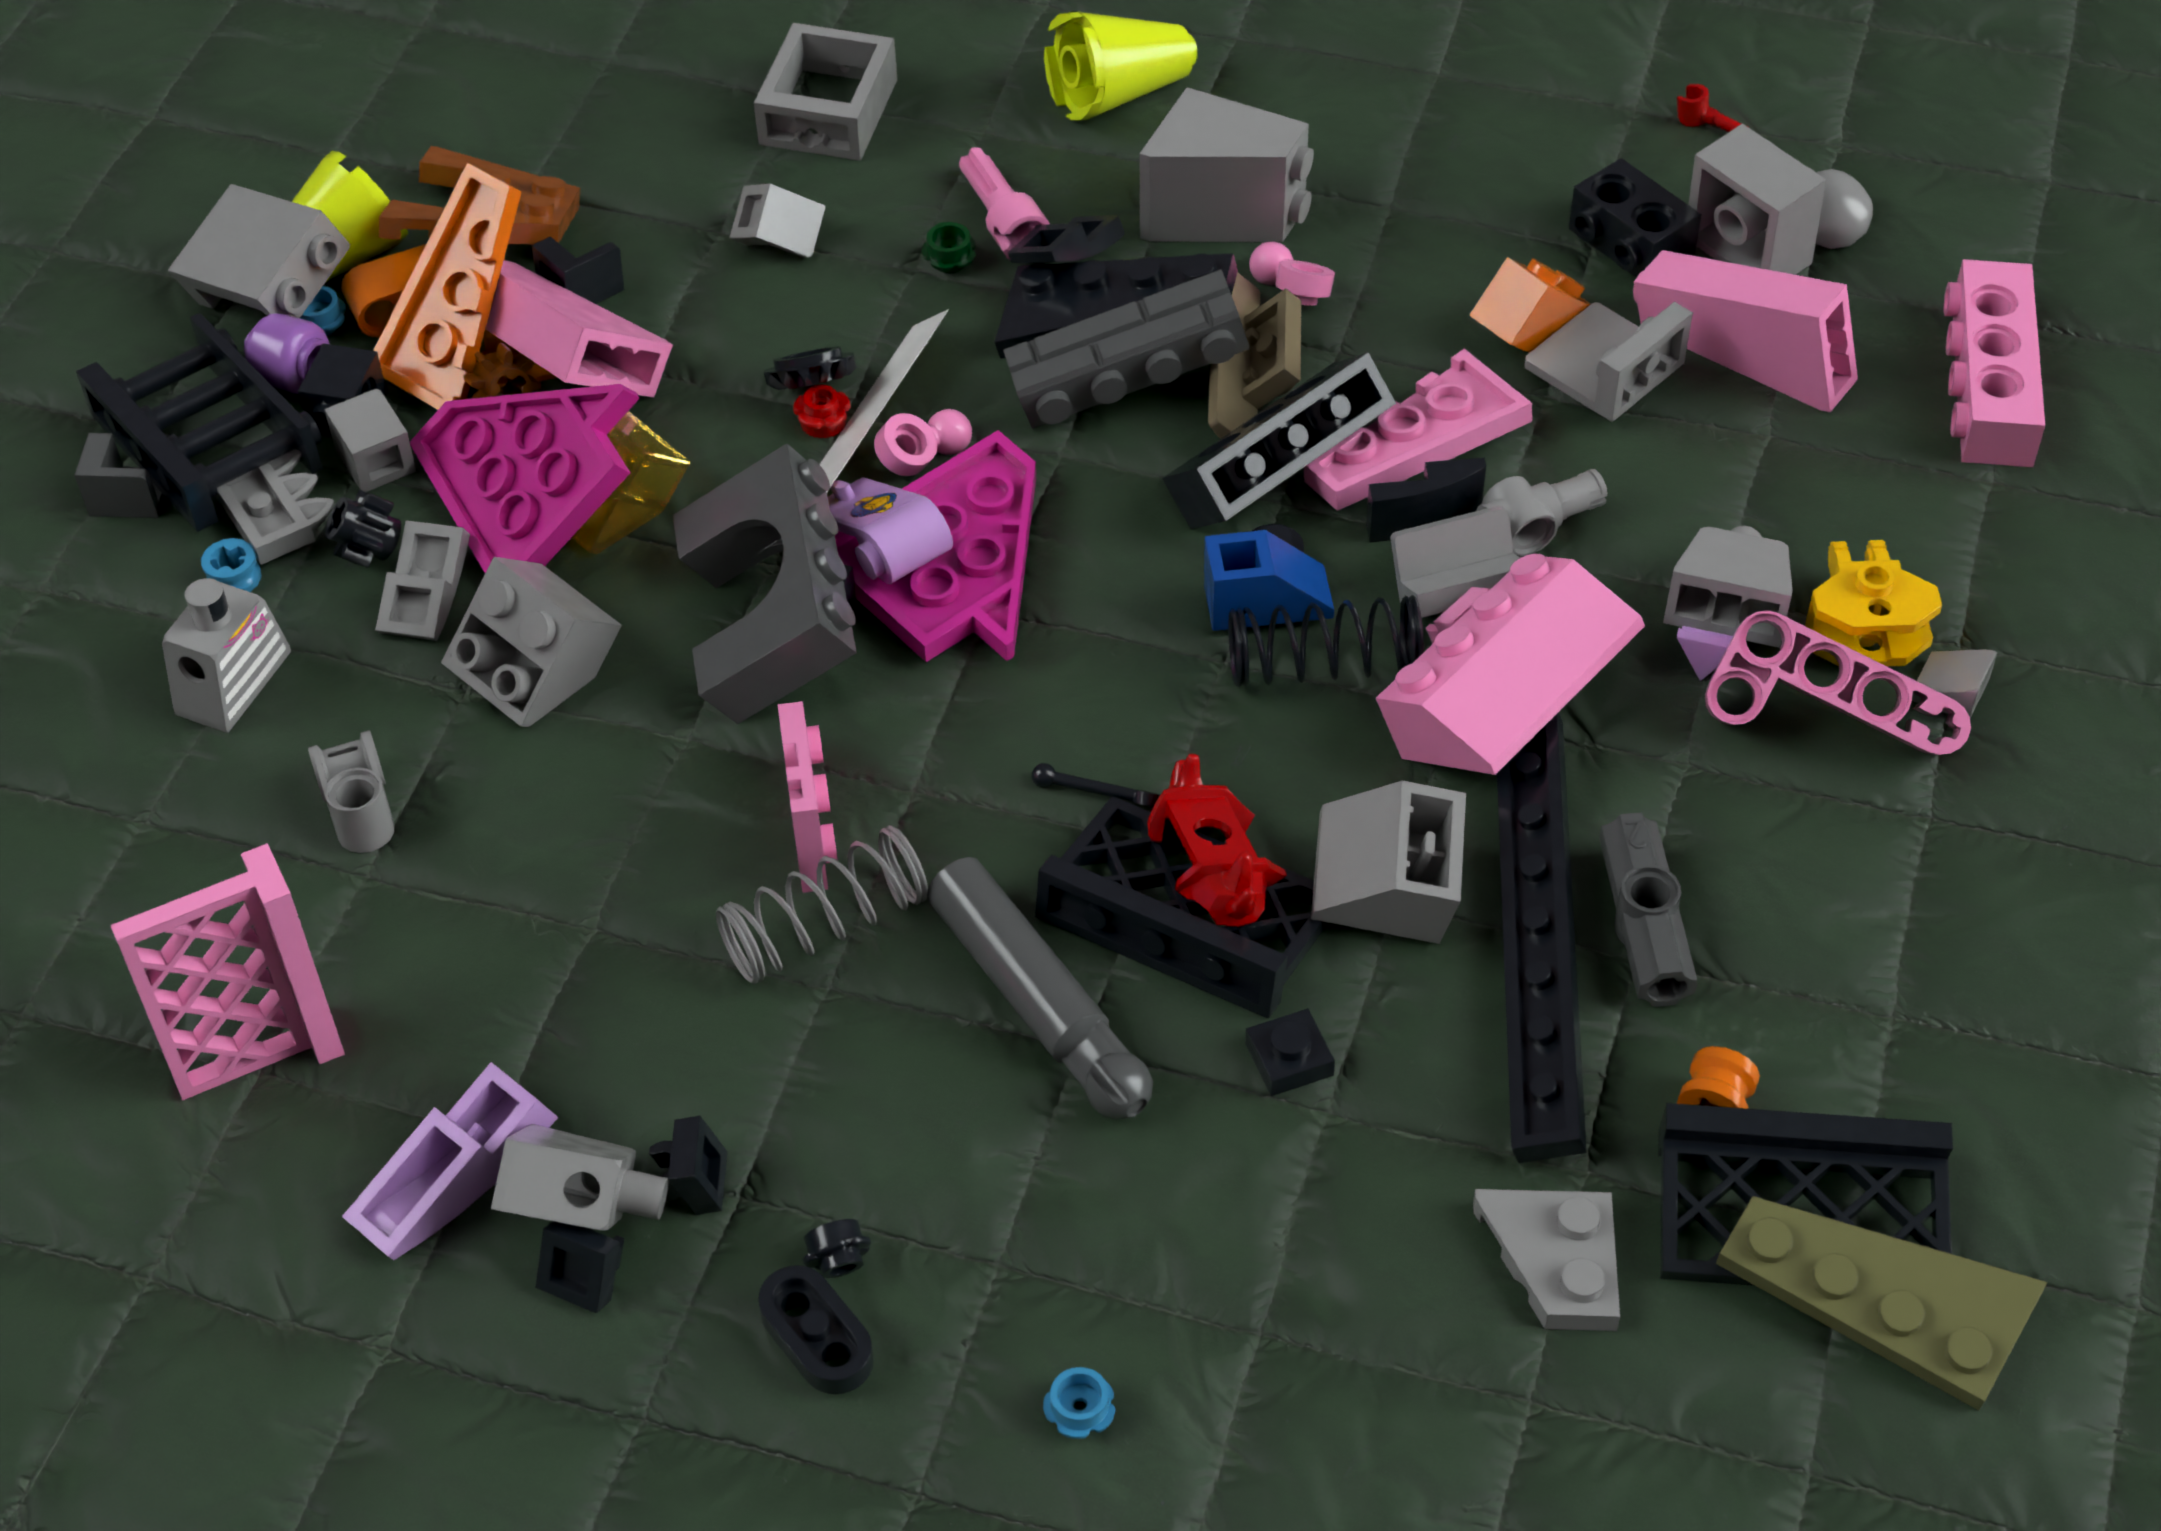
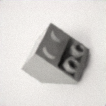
M493 557L441 663L519 726L530 727L596 677L622 625L543 564Z
M1402 780L1323 804L1319 814L1311 919L1440 944L1461 902L1466 793Z

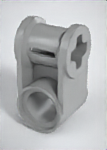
M371 731L361 732L359 740L322 750L318 745L308 747L323 801L327 803L337 838L342 847L357 853L372 852L383 847L391 840L395 832L394 820L383 786L386 785Z

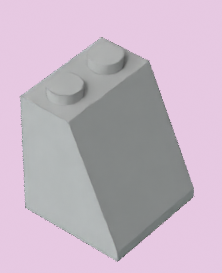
M1187 87L1140 152V239L1150 242H1283L1295 223H1303L1311 205L1312 194L1306 190V178L1310 172L1314 157L1313 149L1308 148L1309 123Z

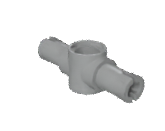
M1593 468L1575 477L1551 485L1547 482H1542L1531 486L1523 477L1513 476L1499 481L1490 488L1484 496L1482 504L1477 507V511L1495 506L1505 508L1509 514L1514 554L1526 556L1534 554L1548 545L1556 535L1558 527L1562 525L1563 520L1567 519V517L1605 505L1607 501L1605 499L1607 487L1601 474Z

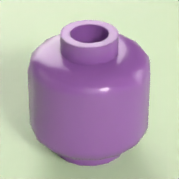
M269 314L260 319L248 333L244 343L245 359L275 389L298 394V389L322 344H329V340L324 330L311 321L286 314Z

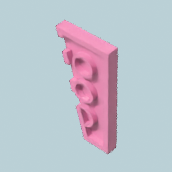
M1463 349L1451 357V368L1441 375L1434 372L1427 374L1416 382V393L1402 403L1396 402L1391 408L1377 416V421L1370 426L1360 428L1304 467L1305 483L1337 511L1367 498L1369 484L1405 481L1423 472L1425 462L1453 459L1458 455L1532 422V402L1466 349Z

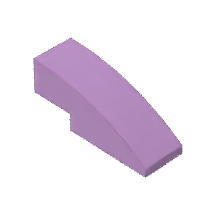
M491 1062L447 1115H444L435 1107L431 1110L342 1217L389 1258L396 1260L460 1215L496 1184L506 1138L531 1124L549 1128L557 1120L558 1116Z

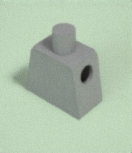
M1738 526L1731 531L1714 527L1700 528L1674 567L1663 623L1733 636L1743 620L1755 612L1769 610L1787 617L1793 592L1788 545L1782 541L1763 538L1756 529L1749 526ZM1765 622L1756 623L1751 626L1746 636V641L1778 648L1781 646V634L1772 624Z
M531 1124L506 1138L491 1209L591 1229L609 1230L621 1220L623 1212L659 1220L665 1205L669 1180L665 1177L634 1171L636 1150ZM584 1172L593 1175L600 1185L599 1194L592 1192L586 1186Z

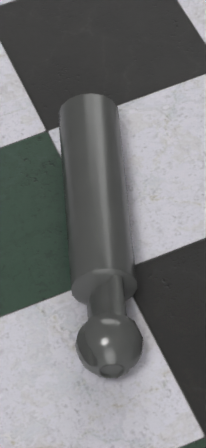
M961 858L945 866L931 881L928 887L927 900L1051 1056L1058 1063H1064L1085 1089L1091 1106L1104 1117L1115 1120L1132 1118L1143 1111L1152 1097L1153 1079L1148 1067L1134 1054H1131L1109 1028V1019L977 858Z

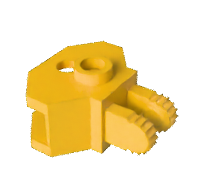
M1884 540L1868 541L1865 561H1852L1845 541L1831 542L1830 546H1828L1827 558L1830 578L1813 590L1805 626L1887 667L1907 665L1932 644L1933 635L1929 621L1940 614L1942 608L1938 587L1901 569L1899 560H1890ZM1876 643L1880 645V649L1876 651H1869L1863 648L1873 646ZM1825 651L1813 652V654L1839 666L1835 657Z

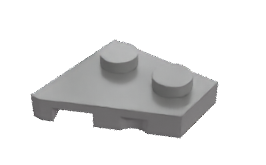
M1475 1189L1473 1213L1479 1223L1486 1221L1501 1245V1259L1514 1280L1519 1281L1526 1288L1529 1296L1528 1303L1544 1329L1617 1331L1620 1320L1612 1192Z

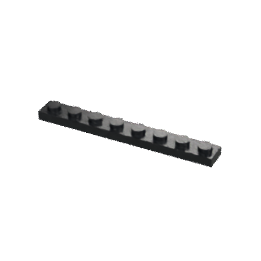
M1558 712L1497 772L1511 1149L1518 1163L1587 1153L1563 722Z

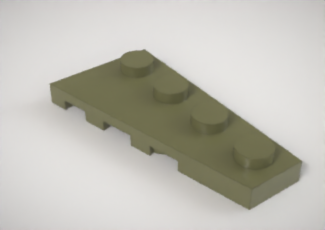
M1755 1196L1751 1198L1716 1264L1978 1411L1988 1397L2048 1283Z

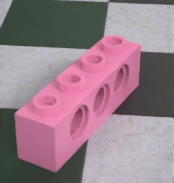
M1963 259L1957 282L1947 283L1944 297V316L1953 317V321H1950L1947 331L1946 355L1955 356V361L1952 362L1949 372L1948 394L1949 396L1958 397V402L1954 403L1951 415V437L1960 438L1961 462L2033 467L2045 429V414L2032 264Z

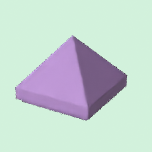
M1682 626V629L1678 628L1677 639L1700 681L1716 670L1733 637Z

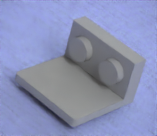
M1594 302L1527 354L1524 367L1610 422H1613L1684 364L1693 312L1673 302L1655 318L1652 316L1648 317L1640 326H1637L1604 305Z

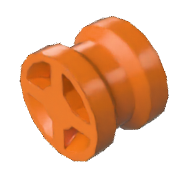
M1717 1046L1701 1048L1695 1053L1690 1065L1689 1073L1692 1080H1689L1682 1086L1677 1104L1748 1109L1745 1099L1755 1094L1760 1079L1758 1068L1749 1058L1737 1051Z

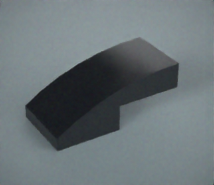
M1118 215L1074 217L1067 224L1037 225L1008 252L1011 263L1020 264L1079 261L1106 250L1123 237L1125 232Z
M1485 458L1425 462L1424 480L1369 484L1366 520L1369 543L1391 540L1392 533L1477 511V507L1483 501L1486 475Z

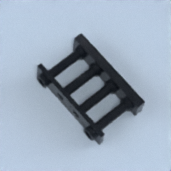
M201 313L190 317L199 346L126 381L121 377L113 379L97 361L76 371L92 417L107 433H112L115 442L139 468L146 469L149 472L153 484L197 532L219 522L211 499L218 494V487L292 450L300 451L301 457L299 460L312 474L323 469L316 445L322 442V437L313 418L306 411L299 414L238 352L230 334L224 328L217 330ZM207 367H210L218 376L152 409L147 405L140 408L136 404L137 401ZM235 394L245 404L180 437H177L175 434L166 436L162 431ZM261 423H264L273 432V434L206 467L202 463L194 466L189 460Z

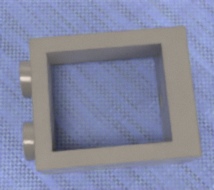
M793 23L754 101L759 145L861 161L897 82L894 38ZM802 71L861 80L851 103L792 94ZM809 129H815L818 134L812 133Z

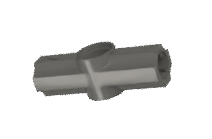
M1642 812L1620 814L1611 823L1603 825L1599 835L1616 906L1614 931L1618 939L1625 945L1638 999L1650 1002L1652 1007L1676 1005L1682 998L1694 994L1697 987V977L1679 911L1681 885L1676 876L1669 871L1657 821L1647 819Z

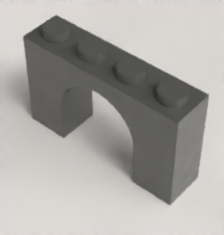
M787 443L672 515L679 559L715 588L720 587L765 558L783 551L782 565L777 579L761 603L742 619L692 648L699 696L736 724L753 716L857 653L852 626L855 624V615L847 602L843 582L847 577V572L841 558L838 556L835 535L838 533V525L830 512L826 492L830 489V483L825 471L814 459L806 460Z

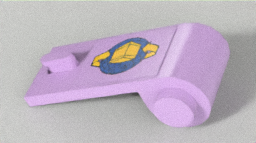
M864 477L851 484L836 480L830 487L833 494L828 496L829 508L837 522L838 531L856 537L859 546L855 547V555L861 568L869 578L876 579L879 577L886 584H891L952 549L953 539L949 526L937 506L927 497Z

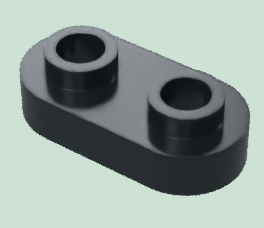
M795 1265L781 1268L772 1273L760 1288L758 1302L763 1325L806 1381L821 1392L843 1394L861 1386L869 1377L874 1362L871 1338L866 1328L827 1280L816 1270L806 1266ZM795 1306H803L808 1309L805 1314L798 1317L785 1314L790 1308ZM836 1356H843L849 1359L843 1366L830 1367L826 1365L829 1359Z

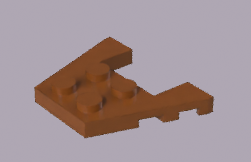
M431 146L420 160L419 182L455 188L466 164L469 163L522 191L508 244L533 245L550 236L559 243L579 209L580 187L566 184L563 180L556 177L534 175ZM392 199L379 216L378 238L401 240V229L429 230V239L444 208Z

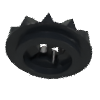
M834 346L776 358L773 360L774 367L768 368L763 372L768 386L777 390L793 389L841 379L844 376L850 375L856 369V362L853 352L842 353L840 346Z

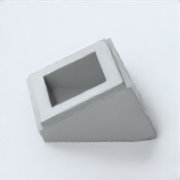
M1986 649L1933 651L1927 659L1917 682L1956 700L1966 709L1971 718L1990 679L1997 652ZM1913 694L1912 701L1919 703L1921 697Z

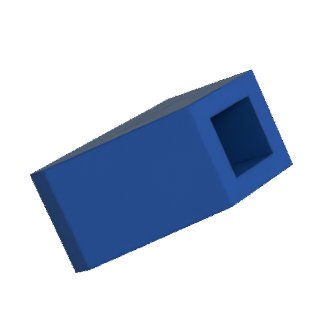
M1267 530L1205 536L1204 589L1213 631L1228 629L1229 611L1232 608L1237 610L1238 607L1241 610L1244 607L1252 610L1259 626L1270 624L1272 612L1277 605L1285 607L1292 622L1303 621L1305 610L1311 602L1319 605L1325 619L1334 618V606L1324 565ZM1314 608L1311 610L1309 621L1319 620ZM1279 611L1276 624L1286 623L1283 614ZM1246 613V627H1252L1250 618Z

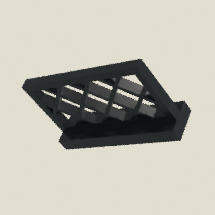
M1114 796L1108 800L1061 858L1051 855L1039 869L1036 918L1268 1019L1281 1003L1284 984L1329 923L1311 919V912L1286 916L1280 902L1300 899L1312 904L1314 880L1288 869H1285L1286 877L1273 886L1266 888L1265 904L1272 919L1260 920L1239 927H1220L1196 917L1195 915L1207 914L1209 912L1199 903L1183 898L1175 890L1177 879L1192 867V863L1169 866L1164 855L1167 852L1186 851L1171 821L1165 820L1162 842H1152L1148 835L1147 824L1151 812ZM1117 822L1140 832L1142 838L1112 842L1108 831ZM1194 830L1199 837L1211 841L1213 845L1225 844ZM1150 855L1156 868L1125 873L1120 860ZM1107 862L1112 876L1103 877L1080 866ZM1164 886L1170 901L1161 902L1138 892V890ZM1280 936L1286 950L1284 953H1280L1254 940Z
M1667 1103L1658 1130V1156H1661L1660 1279L1753 1285L1716 1264L1721 1250L1708 1261L1677 1259V1236L1697 1220L1724 1247L1731 1233L1708 1209L1731 1189L1747 1205L1753 1196L1761 1198L1743 1180L1757 1167L1776 1168L1794 1185L1776 1203L1790 1206L1801 1195H1804L1826 1218L1856 1226L1851 1219L1870 1202L1875 1200L1903 1227L1892 1237L1906 1240L1911 1235L1922 1246L1952 1254L1948 1158L1953 1150L1952 1123ZM1678 1161L1706 1163L1723 1182L1702 1200L1698 1201L1678 1181ZM1729 1165L1741 1166L1736 1171H1734ZM1800 1170L1813 1171L1810 1172L1807 1176H1805ZM1828 1172L1847 1173L1866 1192L1842 1212L1814 1184ZM1871 1175L1884 1176L1879 1181H1877ZM1899 1177L1930 1179L1931 1203L1915 1217L1886 1190ZM1677 1201L1687 1210L1678 1220ZM1931 1217L1932 1234L1923 1226Z

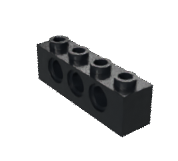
M1368 352L1329 365L1162 479L1191 530L1224 522L1391 408L1396 402Z

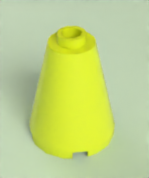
M1076 11L1058 14L1052 20L1048 31L1056 30L1054 45L1045 46L1044 50L1046 79L1052 98L1057 106L1066 105L1072 113L1066 115V117L1070 120L1091 119L1183 79L1190 74L1192 66L1197 59V46L1194 38L1179 24Z
M331 151L321 160L292 201L321 210L350 244L349 250L327 281L400 244L408 235L407 229H401V240L378 238L379 216L390 200L359 166L353 171L348 172L338 164L346 156L337 151Z

